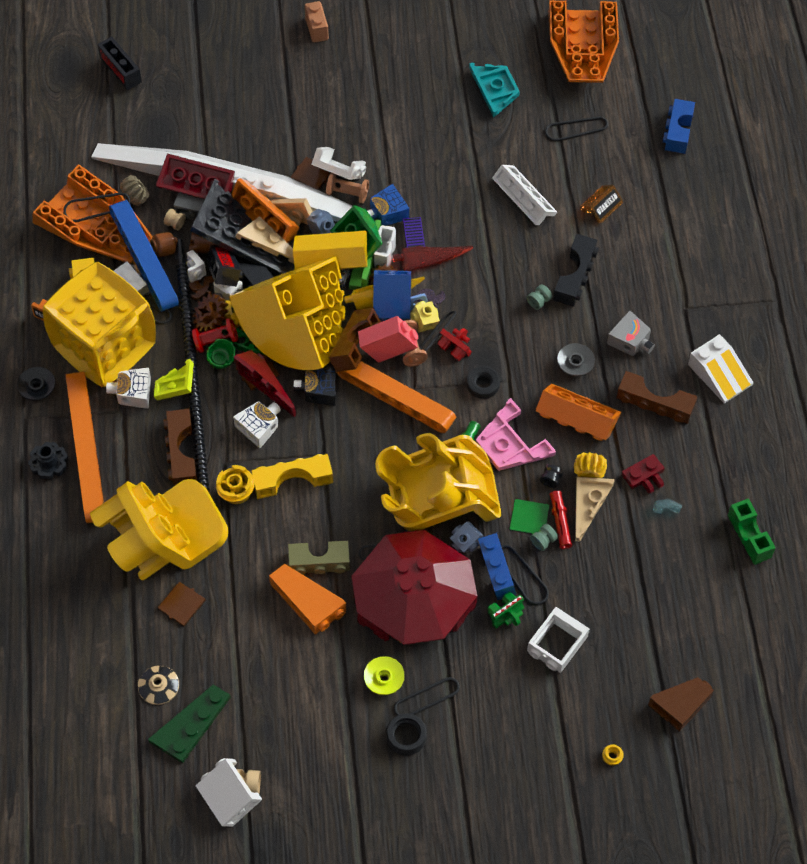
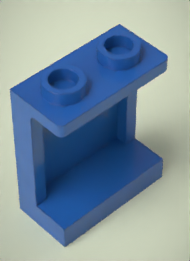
M374 270L373 308L380 321H385L395 316H398L403 321L410 319L411 271Z

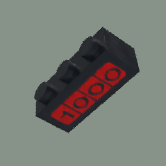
M113 37L97 44L100 59L127 90L142 83L140 69Z
M210 245L206 262L215 284L237 287L238 281L242 279V270L239 267V262L236 260V255L220 246Z

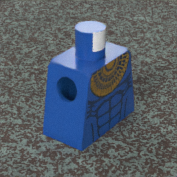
M393 184L371 197L370 210H367L373 220H381V226H387L409 218V207Z

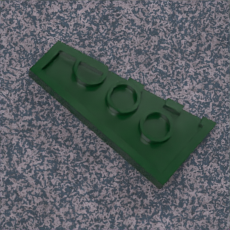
M213 684L148 739L149 743L183 764L230 700V694Z

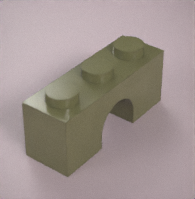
M348 541L328 542L327 553L320 557L313 556L309 552L308 543L288 544L289 567L302 575L305 573L324 574L325 572L343 573L350 571Z

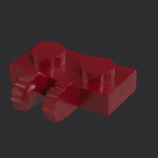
M652 454L623 470L621 475L631 489L642 485L650 494L654 492L653 485L649 481L650 479L659 488L664 486V482L659 474L664 472L665 468L657 457Z

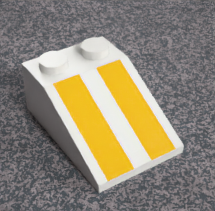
M720 334L691 352L688 365L724 404L753 385L752 379L735 351Z

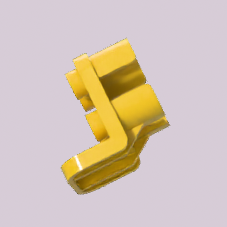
M431 433L421 434L416 437V441L423 448L422 450L407 455L397 446H390L382 450L376 459L377 474L388 483L390 496L388 494L381 495L382 504L394 515L397 523L408 531H419L474 511L486 522L501 517V508L490 460L484 449L468 435H459L442 442Z
M193 479L183 480L163 495L158 493L155 496L145 483L140 482L134 485L127 481L117 488L116 495L90 512L95 526L101 528L110 522L120 532L121 536L109 543L107 549L113 560L124 571L128 572L139 566L141 571L138 572V577L141 580L147 579L170 562L182 569H189L219 549L228 537L227 524L208 490L201 483Z

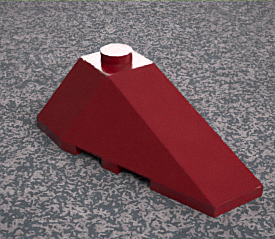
M250 350L234 356L240 376H243L256 386L258 390L293 417L297 415L295 406L266 363V359L260 353L256 354Z

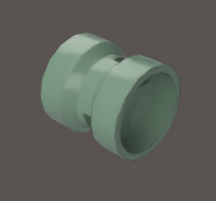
M540 284L535 289V292H531L527 296L528 303L536 310L543 307L544 302L552 299L551 291L543 284Z
M544 524L540 527L539 532H535L530 536L532 544L540 551H544L549 543H553L558 539L557 533L548 524Z

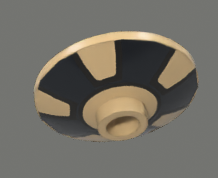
M154 666L147 669L138 681L140 696L146 702L153 705H162L171 701L179 689V680L176 673L165 666ZM156 680H161L159 685L154 684Z

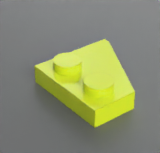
M191 359L186 360V365L179 370L174 368L167 375L155 381L154 398L157 401L191 393L194 366Z

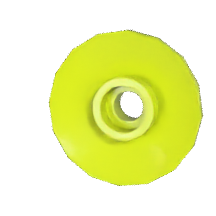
M378 657L367 664L364 670V681L372 692L378 695H390L401 688L404 682V670L396 659ZM386 676L388 680L382 681L380 678Z

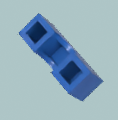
M675 99L674 105H670L668 116H671V119L667 118L665 129L669 130L664 132L663 143H666L665 150L686 153L690 129L681 126L691 127L695 102Z
M497 533L479 538V545L497 600L502 599L508 592L516 595Z

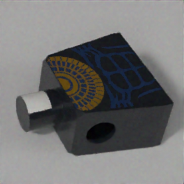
M324 366L316 370H305V380H294V391H305L306 402L336 406V370L334 366Z

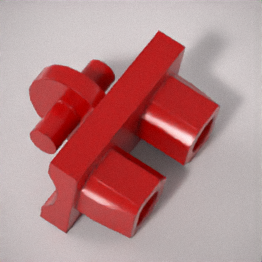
M444 328L440 331L442 336L437 345L441 349L446 351L451 344L454 345L455 348L450 354L458 361L465 355L470 356L472 351L462 342L468 343L470 341V338L466 336L468 330L463 328L459 331L455 328L452 333L456 337Z

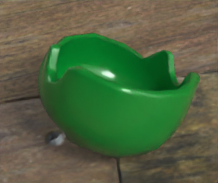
M216 339L207 349L206 357L209 364L216 369L229 367L233 363L236 349L233 343L227 339Z

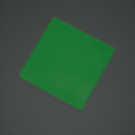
M515 499L510 530L532 534L539 532L540 527L547 523L549 505Z

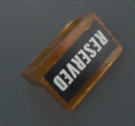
M602 185L580 208L583 212H592L597 222L602 223L623 203V200L614 185Z

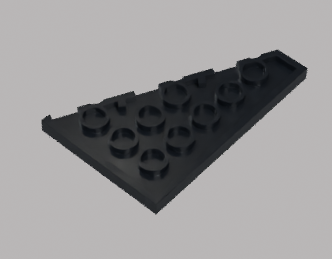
M215 179L190 231L257 266L266 267L270 273L276 276L294 270V263L289 262V258L281 254L278 256L273 255L260 247L253 246V242L245 238L239 240L235 237L240 230L253 221L245 213L246 210L232 197L229 191L225 192L218 184L219 181Z

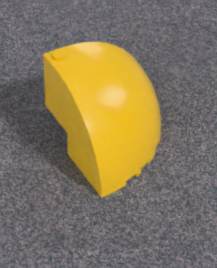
M336 256L278 275L229 296L231 305L244 332L252 343L270 359L284 366L299 370L321 369L330 362L329 356L344 330L341 327V322L345 320V306H342L344 290H340L339 279H342Z

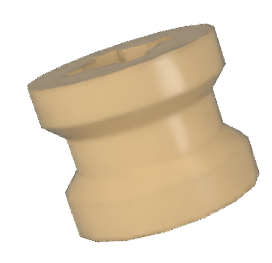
M170 209L165 215L164 224L172 226L173 229L179 231L184 225L186 216L183 213H177L174 209Z

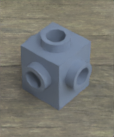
M466 522L463 526L458 525L452 531L453 536L450 539L453 541L452 546L458 552L463 551L467 553L468 551L473 552L479 546L478 539L482 538L483 535L471 522Z

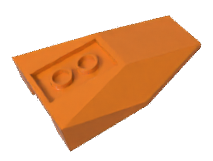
M549 0L550 42L568 82L603 83L619 43L617 2L600 1L598 11L567 10L566 1Z
M79 164L67 176V184L49 203L44 200L33 211L34 224L76 246L128 262L129 264H132L134 261L111 214L80 222L73 221L109 211L110 205L125 200L122 195L73 202L66 208L67 216L63 214L64 206L68 201L118 193ZM136 215L148 241L150 242L153 236L150 234V232L147 230V228Z

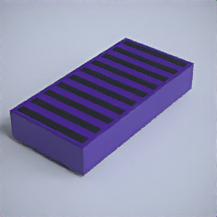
M421 217L403 219L407 252L425 250Z

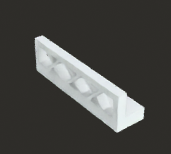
M501 165L492 177L535 225H540L546 216L556 215L557 211L515 166Z

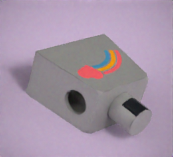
M631 311L612 329L607 340L608 345L631 356L636 355L640 349L649 354L655 344L649 341L650 328Z

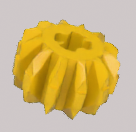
M583 452L577 455L575 459L574 473L578 477L603 478L607 470V460L604 456L597 455V453Z

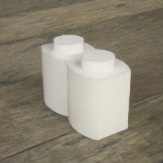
M382 225L378 231L383 244L373 254L374 267L377 264L382 267L384 263L389 267L392 262V253L396 247L395 227Z

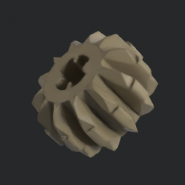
M130 175L122 180L123 182L119 186L120 190L130 197V202L133 205L140 206L147 201L146 199L149 198L150 194L140 179Z

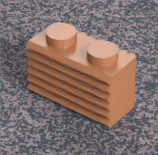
M321 2L306 3L305 19L312 42L328 40L329 29Z

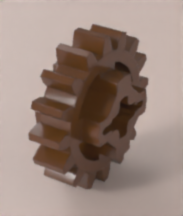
M210 293L207 297L203 296V301H198L199 306L194 308L196 314L193 315L196 318L193 324L201 332L223 326L222 321L227 319L224 315L228 313V310L225 309L228 304L225 303L224 298Z

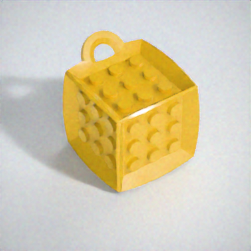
M100 262L93 263L71 278L43 305L45 329L55 349L79 372L85 371L86 377L101 387H105L107 382L116 380L119 372L128 371L155 344V320L149 303L125 279Z

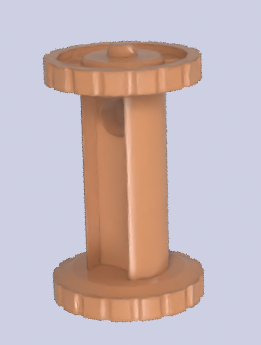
M330 173L326 194L331 195L333 191L357 196L359 197V202L364 203L369 189V180H364L362 184L338 179L336 174ZM336 183H340L341 187H336Z
M404 320L409 327L415 331L418 330V323L415 320ZM418 342V348L408 351L403 357L405 365L417 366L427 360L428 355L426 351L419 349Z

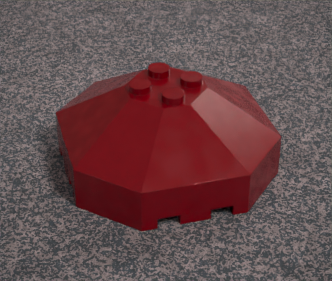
M426 530L385 535L351 576L357 623L363 627L367 626L374 631L376 636L384 641H389V635L403 645L443 640L451 630L455 632L460 628L467 615L477 605V591L471 560Z

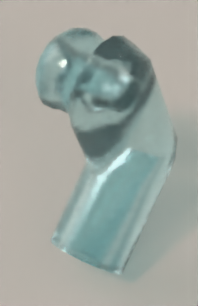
M671 499L657 500L654 503L653 511L662 514L664 509H669L679 514L683 505Z

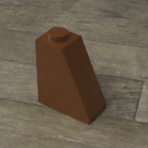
M697 677L652 695L648 706L680 732L710 700L714 690L707 681Z

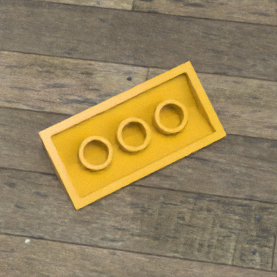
M367 231L299 235L294 237L293 259L295 269L336 256L339 269L367 268Z

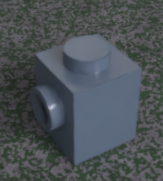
M321 209L313 211L306 218L313 234L331 233L330 230L335 226L330 213Z

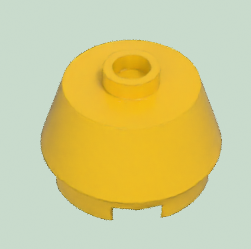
M232 465V468L224 472L222 470L219 473L216 481L217 493L221 498L232 504L244 503L249 499L254 489V477L245 467Z

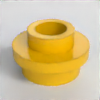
M617 745L606 746L602 753L603 760L609 765H618L623 759L622 749ZM614 753L616 758H610L609 754Z

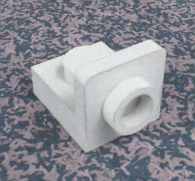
M194 250L187 252L188 261L186 263L189 268L187 272L189 281L192 283L204 277L206 269L205 263Z

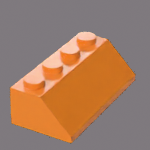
M237 179L231 195L246 210L245 213L254 221L260 216L287 243L292 241L299 230V226L260 193L255 186L251 185L247 180Z
M554 384L549 385L543 390L536 408V412L540 413V416L558 420L557 423L563 426L570 425L575 427L577 432H587L594 439L603 441V439L607 440L610 437L621 414L618 410Z

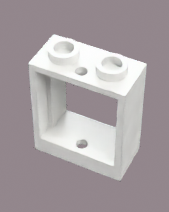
M555 607L529 641L527 651L533 658L545 662L549 669L557 670L561 673L587 639L590 629ZM553 624L577 638L561 661L538 646Z

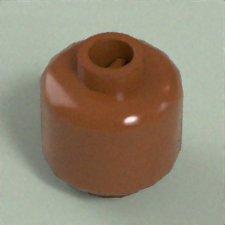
M170 232L155 234L150 240V244L156 256L164 257L175 253L178 240Z

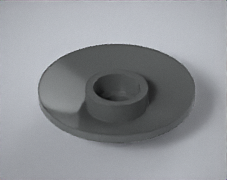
M572 343L564 346L559 351L557 362L564 373L571 376H583L593 369L595 357L587 346Z

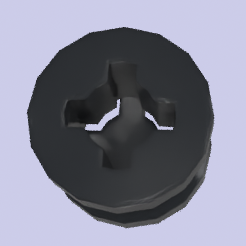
M548 464L544 468L545 473L541 475L540 482L549 488H556L559 484L558 480L563 476V471L555 465Z

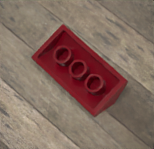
M167 153L156 187L205 200L215 179L219 181L218 184L225 192L229 191L231 193L235 171Z

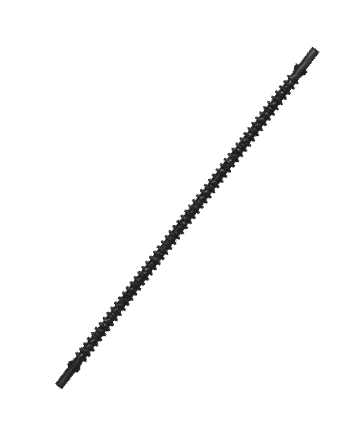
M177 239V255L175 260L178 263L176 271L184 335L183 343L185 344L184 353L186 360L191 359L194 363L191 393L188 394L190 395L191 423L193 424V443H195L193 446L195 448L196 476L198 477L197 481L205 486L209 492L207 459L205 458L206 449L204 448L203 420L201 419L200 387L198 386L199 378L197 377L198 368L192 336L194 327L192 326L193 318L191 317L190 287L188 286V269L185 263L187 258L184 254L183 240Z

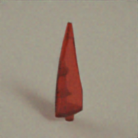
M473 246L402 248L401 254H395L392 257L393 262H402L404 271H414L451 260L472 250Z

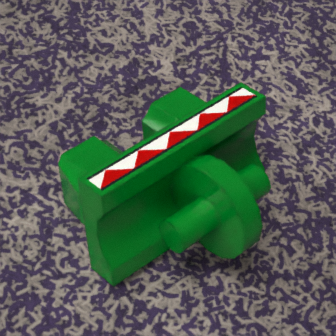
M508 592L502 598V602L505 604L503 607L500 608L497 603L488 606L492 625L495 628H498L503 623L507 626L511 623L518 626L521 623L519 617L523 615L522 610L524 606L522 601H524V598L521 595L516 597L511 592Z

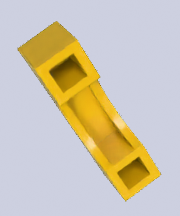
M317 454L311 458H299L292 462H280L273 466H261L252 470L257 499L277 495L279 486L285 480L294 477L306 479L314 487L333 483V473L328 454Z

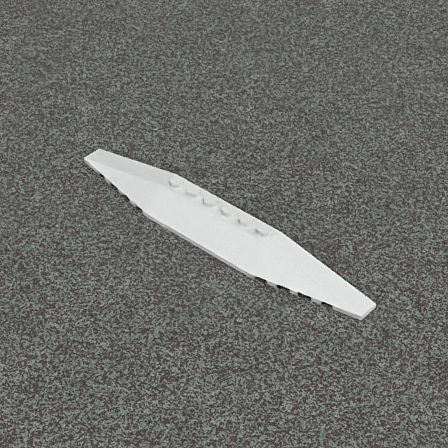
M98 143L92 154V159L157 176L160 175L167 153L235 171L232 191L237 179L241 178L255 186L268 199L307 198L312 211L318 209L330 213L333 221L337 222L352 207V205L290 177L189 151Z

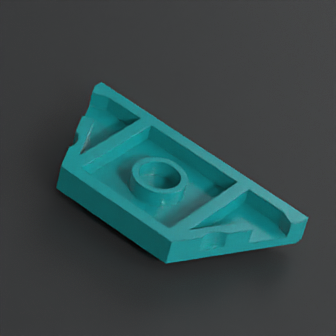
M469 63V69L493 117L498 115L519 96L520 91L507 66L485 64V67L475 66V63Z

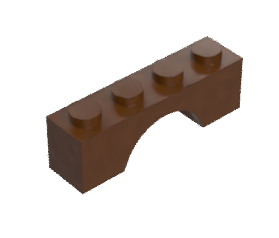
M373 307L354 310L329 356L336 372L355 370L360 363L362 356L357 348L359 343L358 331L381 322Z
M626 371L618 388L616 398L624 403H631L641 409H648L660 416H667L677 422L688 424L698 396L681 390L668 397L654 395L646 388L644 377Z
M190 410L166 411L167 419H163L164 429L168 430V435L165 436L166 447H170V452H166L167 463H171V469H168L169 481L173 480L174 486L187 479L197 481L194 459L183 455L179 450L183 440L193 435Z

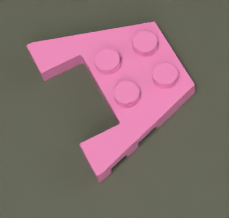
M511 398L476 439V443L484 449L490 462L498 471L556 455L555 449L546 439L529 449L507 422L521 414V409Z

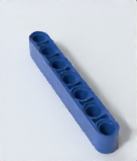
M124 200L110 205V214L159 310L162 312L178 306V297L129 202Z

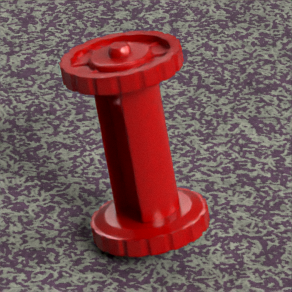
M232 318L226 319V325L202 333L197 328L192 330L193 340L199 353L204 352V346L214 343L216 339L231 338L233 342L238 341L237 329ZM222 330H227L228 334L223 335Z

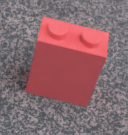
M398 316L358 331L360 348L378 363L418 348L417 332Z

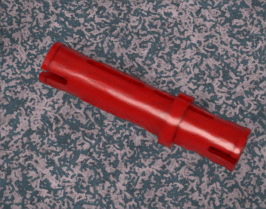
M553 491L549 494L552 503L551 513L555 518L560 548L568 549L572 547L566 518L567 508L563 503L562 492Z

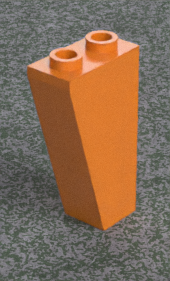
M286 564L269 575L271 586L314 634H317L319 631H325L332 621L342 618L346 613V602L342 598Z

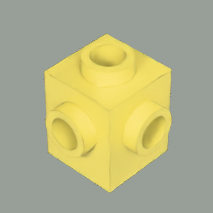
M425 301L418 302L410 312L411 320H415L418 323V333L434 329L440 322L438 310L434 307L432 301L426 303Z

